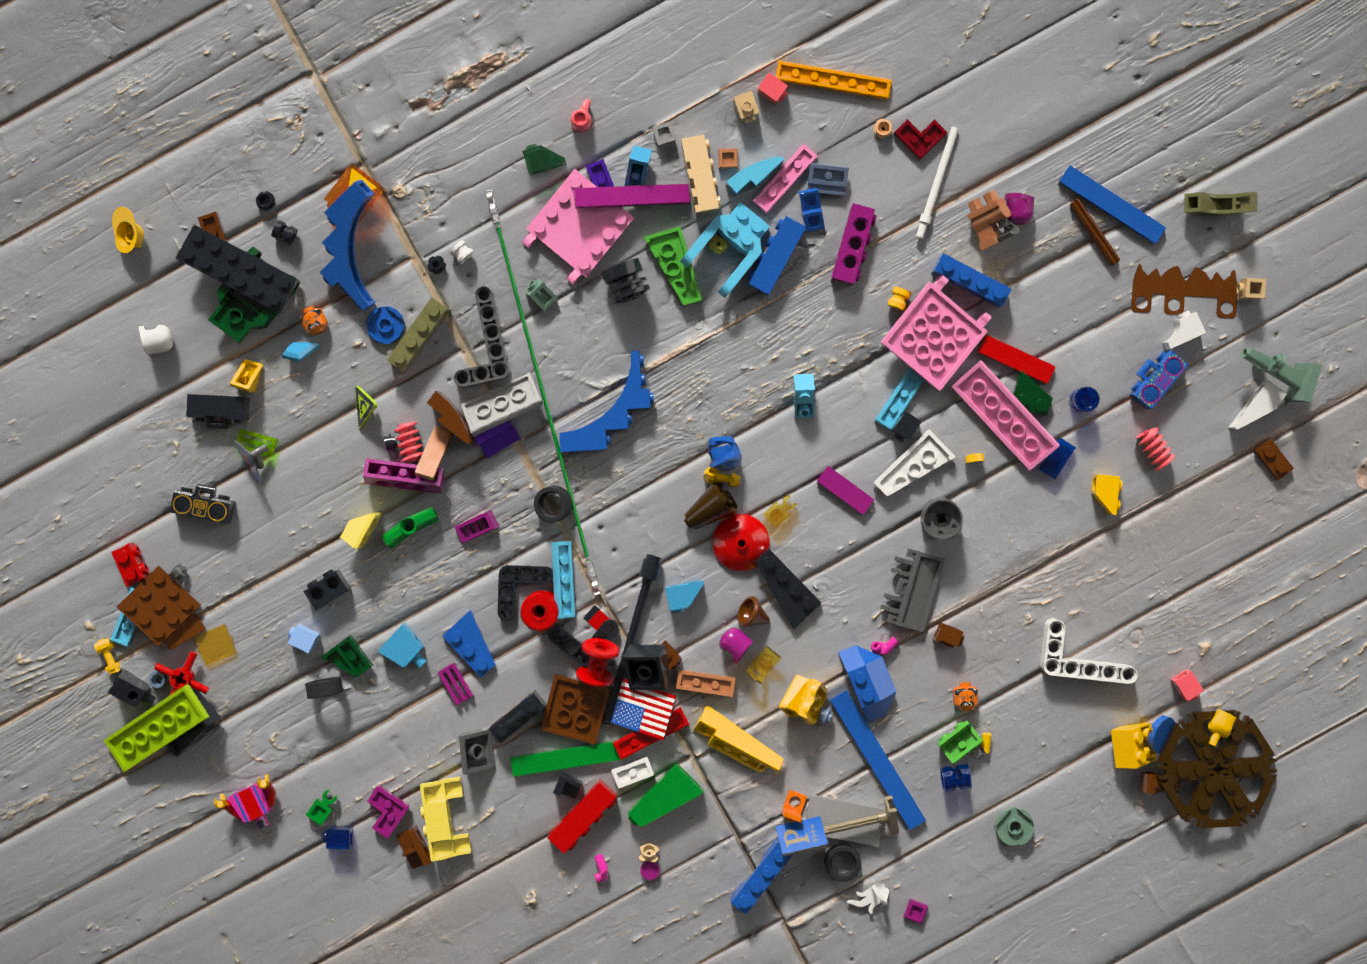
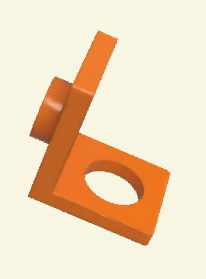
M789 790L781 810L786 820L791 822L802 821L801 812L807 799L806 795ZM794 796L799 797L801 800L798 807H792L789 803L790 799Z

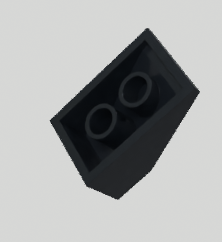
M196 689L193 692L209 717L167 744L176 757L180 756L221 718Z

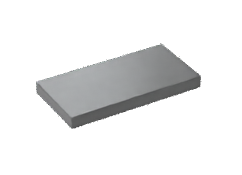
M529 372L460 405L471 434L476 436L543 405L533 377Z
M810 794L806 819L820 816L823 826L876 815L878 812L885 811V808ZM876 823L828 834L826 837L879 847L883 824Z

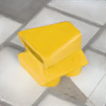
M795 675L779 705V709L788 717L797 718L800 716L807 724L814 725L819 718L820 709L826 701L828 689L815 679H807Z

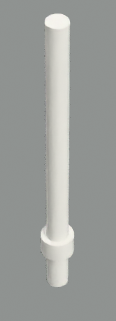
M951 127L924 213L921 214L919 219L920 225L916 235L917 238H924L927 226L931 223V213L959 131L958 128Z

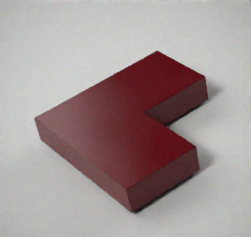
M907 119L893 134L920 161L948 132L935 119L922 132Z

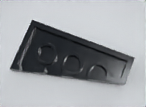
M769 548L755 560L756 565L790 624L795 629L821 602Z

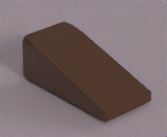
M197 613L191 615L165 641L169 650L175 649L206 629Z

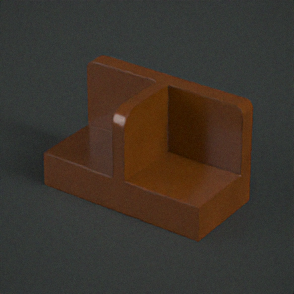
M417 825L396 836L404 851L402 856L407 857L412 869L421 865L426 866L432 862L429 848Z

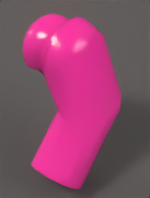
M894 637L886 643L875 641L871 644V650L875 654L888 655L899 642Z
M603 854L594 857L599 873L594 875L597 883L605 882L608 879V866Z

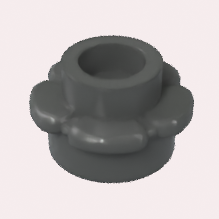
M179 563L169 573L173 578L172 581L175 579L179 581L186 575L185 566L183 567Z

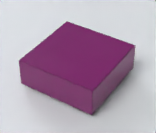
M910 898L903 917L922 924L928 905Z

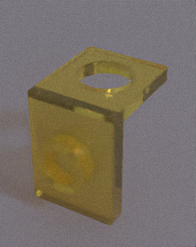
M766 646L751 662L746 673L761 684L767 673L780 661L781 656L769 646ZM753 669L757 670L761 676H757Z

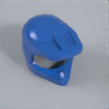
M712 437L709 439L707 451L712 460V464L709 465L711 469L730 471L741 464L742 454L733 437ZM728 443V444H726V445H724V446L715 447V446L720 445V444Z

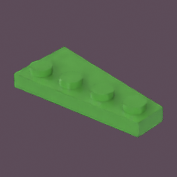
M681 226L645 236L646 243L683 306L702 301L692 264L685 267L680 262L688 252Z

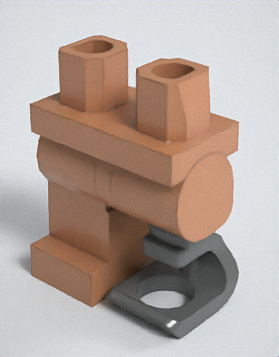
M995 190L983 195L987 204L985 206L982 205L980 198L968 202L971 213L967 214V216L971 220L972 226L980 239L979 246L981 251L1020 232L1017 225L1012 221H1008L1011 212L1005 204V199H999ZM1004 228L1003 235H1001L999 229Z

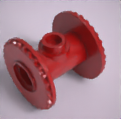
M545 590L535 591L523 601L520 615L523 623L528 628L534 631H544L556 623L559 609L554 600L553 593ZM538 606L544 608V615H541L537 612Z
M601 638L586 639L582 643V650L590 655L588 667L582 666L577 669L576 676L578 680L594 687L610 686L614 677L606 670L607 659L618 657L619 647L615 643Z

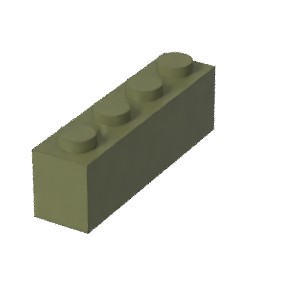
M431 297L387 361L401 371L407 372L450 310Z

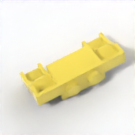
M461 777L421 783L420 789L423 803L421 817L425 818L426 825L423 826L424 836L428 838L431 861L470 854L469 833L453 834L448 800L463 796Z

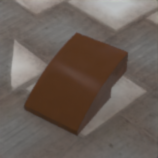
M435 391L427 404L441 414L438 422L468 445H473L475 439L463 414L442 392Z

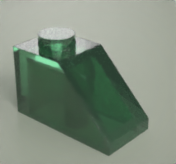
M532 144L522 151L530 176L567 165L564 157L542 145Z

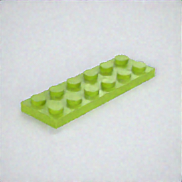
M187 684L103 741L123 772H126L208 718L209 715L189 684Z

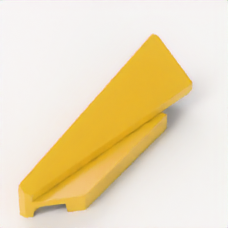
M707 705L693 731L709 737L708 746L756 772H764L766 768H771L775 772L780 770L783 762L782 757Z

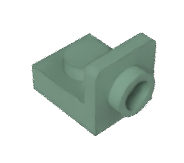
M539 278L531 281L525 290L543 311L558 298Z

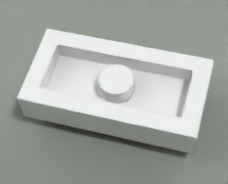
M648 756L612 769L618 789L654 775Z

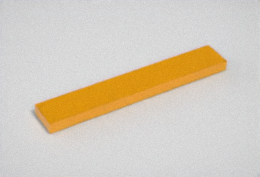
M779 60L775 76L785 83L884 100L889 99L892 82L890 79Z

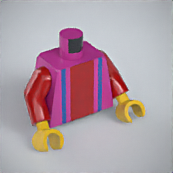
M266 774L264 780L258 777L256 784L228 797V800H226L224 794H220L221 801L214 798V806L224 809L244 823L255 820L258 829L269 825L265 814L273 810L276 790L271 782H269V775Z

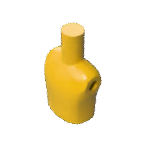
M1217 709L1213 719L1208 724V729L1213 733L1208 744L1216 747L1220 737H1229L1236 717Z

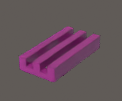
M455 662L437 672L456 705L474 695ZM451 668H453L454 672L459 678L461 684L467 692V695H464L463 691L461 690L460 686L455 680L453 674L450 671ZM445 672L447 673L448 677L450 678L451 682L453 683L454 687L461 697L460 699L457 697L455 691L453 690L452 686L450 685L449 681L444 675Z

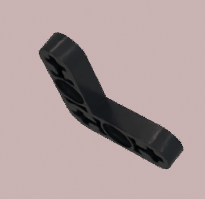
M503 566L499 570L497 612L499 618L508 621L515 615L516 583H550L553 580V569L548 566ZM506 568H509L510 572H516V568H519V580L515 579V575L506 579L503 572L506 571ZM524 569L531 570V579L526 580L522 577L521 573ZM535 569H538L537 573H544L545 570H548V573H551V577L544 580L543 576H538V580H534L536 576ZM508 587L512 590L510 598L503 597V588ZM501 600L505 602L512 601V604H508V610L512 611L508 617H505V614L501 612V610L505 609V603L501 604Z
M614 619L605 620L591 638L599 637L607 640L599 632L602 631L604 633L607 629L605 625L613 623L615 631H609L606 635L610 637L608 640L611 641L619 630L618 623ZM552 626L548 631L549 640L580 665L588 667V660L583 662L581 654H578V657L574 655L578 652L580 646L582 647V642L562 626ZM557 629H559L561 631L560 635L563 638L565 637V634L569 636L567 639H565L563 645L559 643L562 641V639H560L559 637H552V630L556 631ZM570 640L575 641L577 644V648L574 651H569L566 648V643Z

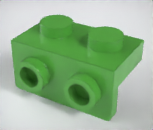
M968 720L958 723L954 727L955 730L953 732L944 734L939 739L940 742L937 743L953 765L984 742Z

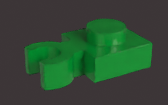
M329 789L323 793L322 801L317 798L306 813L307 817L320 826L333 810L329 805L338 799V795H335L333 799L327 797Z

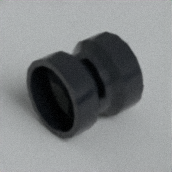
M278 220L272 230L271 237L277 240L281 239L283 243L290 246L296 238L298 229L293 226L289 227L285 222Z

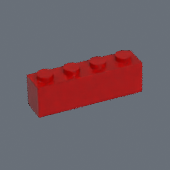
M599 779L548 834L547 839L563 853L567 850L572 851L578 844L576 840L580 836L585 837L591 830L589 826L593 822L598 823L604 816L602 812L606 808L610 810L617 802L615 800L617 793L603 780Z

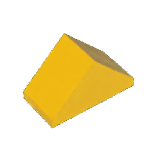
M245 359L230 382V386L255 393L263 364Z

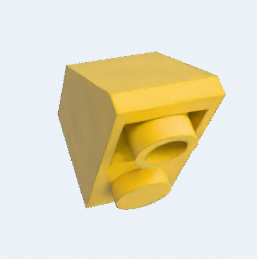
M1093 474L1091 494L1108 514L1117 515L1121 504L1120 500H1118L1119 492L1122 490L1120 476Z

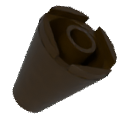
M714 481L685 513L684 521L689 528L696 530L734 515L739 511L733 496L728 490L725 491L721 488L724 485L720 481Z

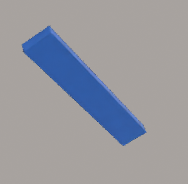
M1071 165L1067 167L1058 181L1153 244L1157 243L1166 229L1165 226Z

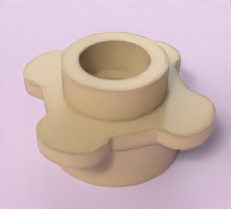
M645 844L640 847L641 855L639 860L641 862L651 861L655 863L658 861L657 852L659 849L657 846Z

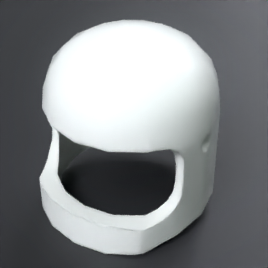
M158 325L157 328L147 330L146 326L139 327L146 355L164 353L172 348L173 336L170 329L165 325Z

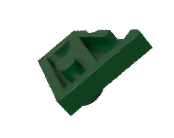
M1020 370L1013 395L1029 412L1048 416L1053 398Z
M352 635L321 656L323 660L331 661L336 664V667L348 671L349 674L356 678L374 666Z

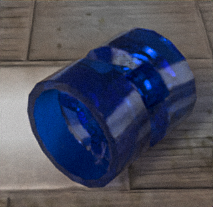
M1092 387L1077 388L1069 396V404L1076 412L1092 411L1098 406L1100 400L1098 392Z
M968 764L956 765L954 769L952 766L940 768L944 792L955 791L956 788L960 790L972 788Z

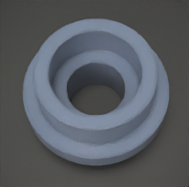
M158 671L152 672L149 676V683L155 689H162L169 682V677ZM157 676L162 678L161 683L157 681Z
M822 708L818 718V722L824 727L826 723L830 724L833 718L830 708Z

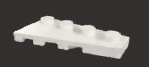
M928 429L873 483L886 496H889L955 458V455Z

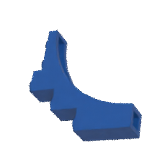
M361 179L355 181L324 212L328 221L337 228L322 242L325 250L330 255H333L334 258L320 273L323 276V280L332 287L340 284L343 292L353 298L355 305L365 311L376 302L367 292L359 276L355 261L354 242L359 218L375 193Z
M639 350L631 351V367L628 380L615 404L593 423L574 431L559 433L560 452L607 449V445H611L610 434H607L606 430L629 429V425H632V413H628V410L651 408V404H654V393H650L649 388L642 389V385H645V374H641L640 366H644V357L640 355Z

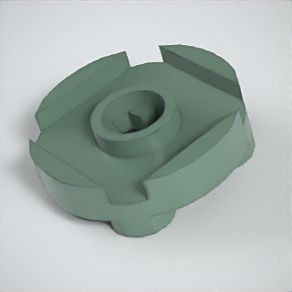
M1010 806L1001 811L996 818L994 827L997 835L1007 845H1023L1034 834L1033 818L1026 810L1020 807ZM1012 822H1013V823L1019 822V823H1018L1019 829H1018V830L1013 829V830L1011 831V830H1010V828H1011V825H1010V824H1011Z

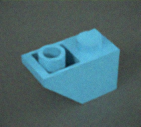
M795 374L794 418H814L815 387L813 374Z

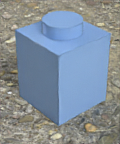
M299 624L291 628L288 634L290 638L288 644L310 653L313 651L321 634Z

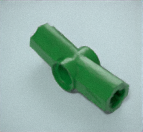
M431 506L404 518L381 537L390 549H393L413 533L440 520L436 510ZM408 520L414 523L412 531L407 530L405 527V523Z

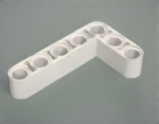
M1054 618L1045 622L1040 667L1048 675L1132 684L1137 680L1138 673L1136 669L1126 664L1062 658L1065 625L1062 621ZM1058 623V631L1052 633L1051 625ZM1056 642V649L1050 652L1049 644ZM1054 661V668L1048 671L1047 663ZM1073 663V670L1067 673V664ZM1091 665L1093 670L1089 675H1086L1085 668ZM1110 667L1112 672L1110 676L1105 677L1104 670ZM1129 669L1131 674L1129 678L1124 679L1123 673Z

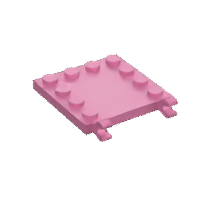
M576 169L572 171L526 228L531 233L522 241L525 246L530 248L538 238L575 268L567 278L573 285L581 275L586 278L635 219L622 207L575 209L574 188L596 187Z
M943 275L939 276L934 284L931 282L926 284L880 342L937 391H941L987 333V330L983 327L991 319L987 312H982L977 321H975L942 293L941 289L949 281Z

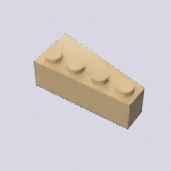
M704 135L681 139L696 218L717 214L722 206L720 196L716 195L715 190L718 189L716 177L712 176L711 171L714 170L713 159H709L707 152L711 151L709 139L705 140Z

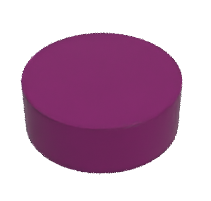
M651 861L643 862L640 869L641 875L647 880L655 879L660 871L659 864L657 862L652 863Z

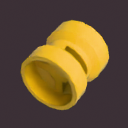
M894 286L892 290L894 296L888 300L887 305L894 309L905 311L907 307L906 300L910 299L912 293Z

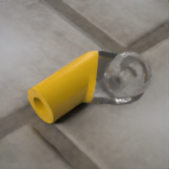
M982 733V740L984 742L972 751V756L975 759H980L990 752L991 733Z

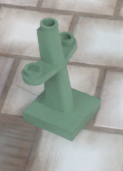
M1245 347L1241 353L1242 359L1252 363L1256 369L1266 372L1288 385L1287 395L1285 396L1286 401L1311 403L1322 365L1317 363H1295L1293 368L1285 364L1286 357L1281 353L1275 354L1271 358L1252 348Z

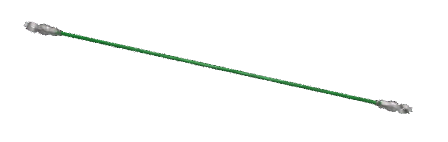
M487 190L486 194L490 205L488 208L498 232L566 487L572 498V509L585 553L587 575L589 580L592 581L595 595L600 594L596 579L597 572L587 550L500 229L501 221L498 207L494 202L492 191Z

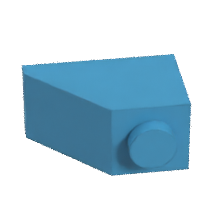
M633 146L629 158L625 186L645 185L651 160V149Z
M703 579L665 587L670 611L674 610V613L686 611L685 608L691 605L704 585Z

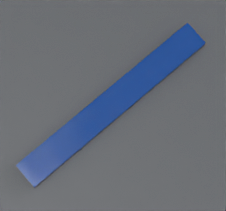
M847 690L831 698L830 701L887 794L892 796L893 803L908 828L912 830L925 822V817Z

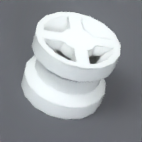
M461 240L451 249L449 254L455 256L457 262L461 265L474 251L471 248H467L466 243Z

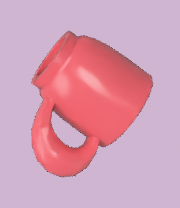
M589 99L584 100L581 109L574 111L571 115V125L577 132H586L592 125L591 116L588 113L591 106V100Z

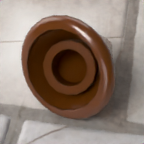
M754 596L747 597L742 602L737 614L738 623L742 627L765 624L770 621L769 616Z

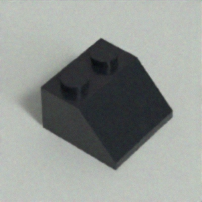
M629 645L622 657L629 689L666 690L669 666L666 645Z

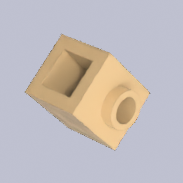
M752 91L733 98L740 122L745 121L747 124L757 120L756 117H759V110Z
M1245 278L1240 280L1236 288V293L1239 294L1238 299L1257 301L1265 299L1266 279Z

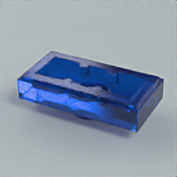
M1058 437L1056 440L1059 447L1049 454L1038 468V470L1054 480L1076 448L1061 437Z

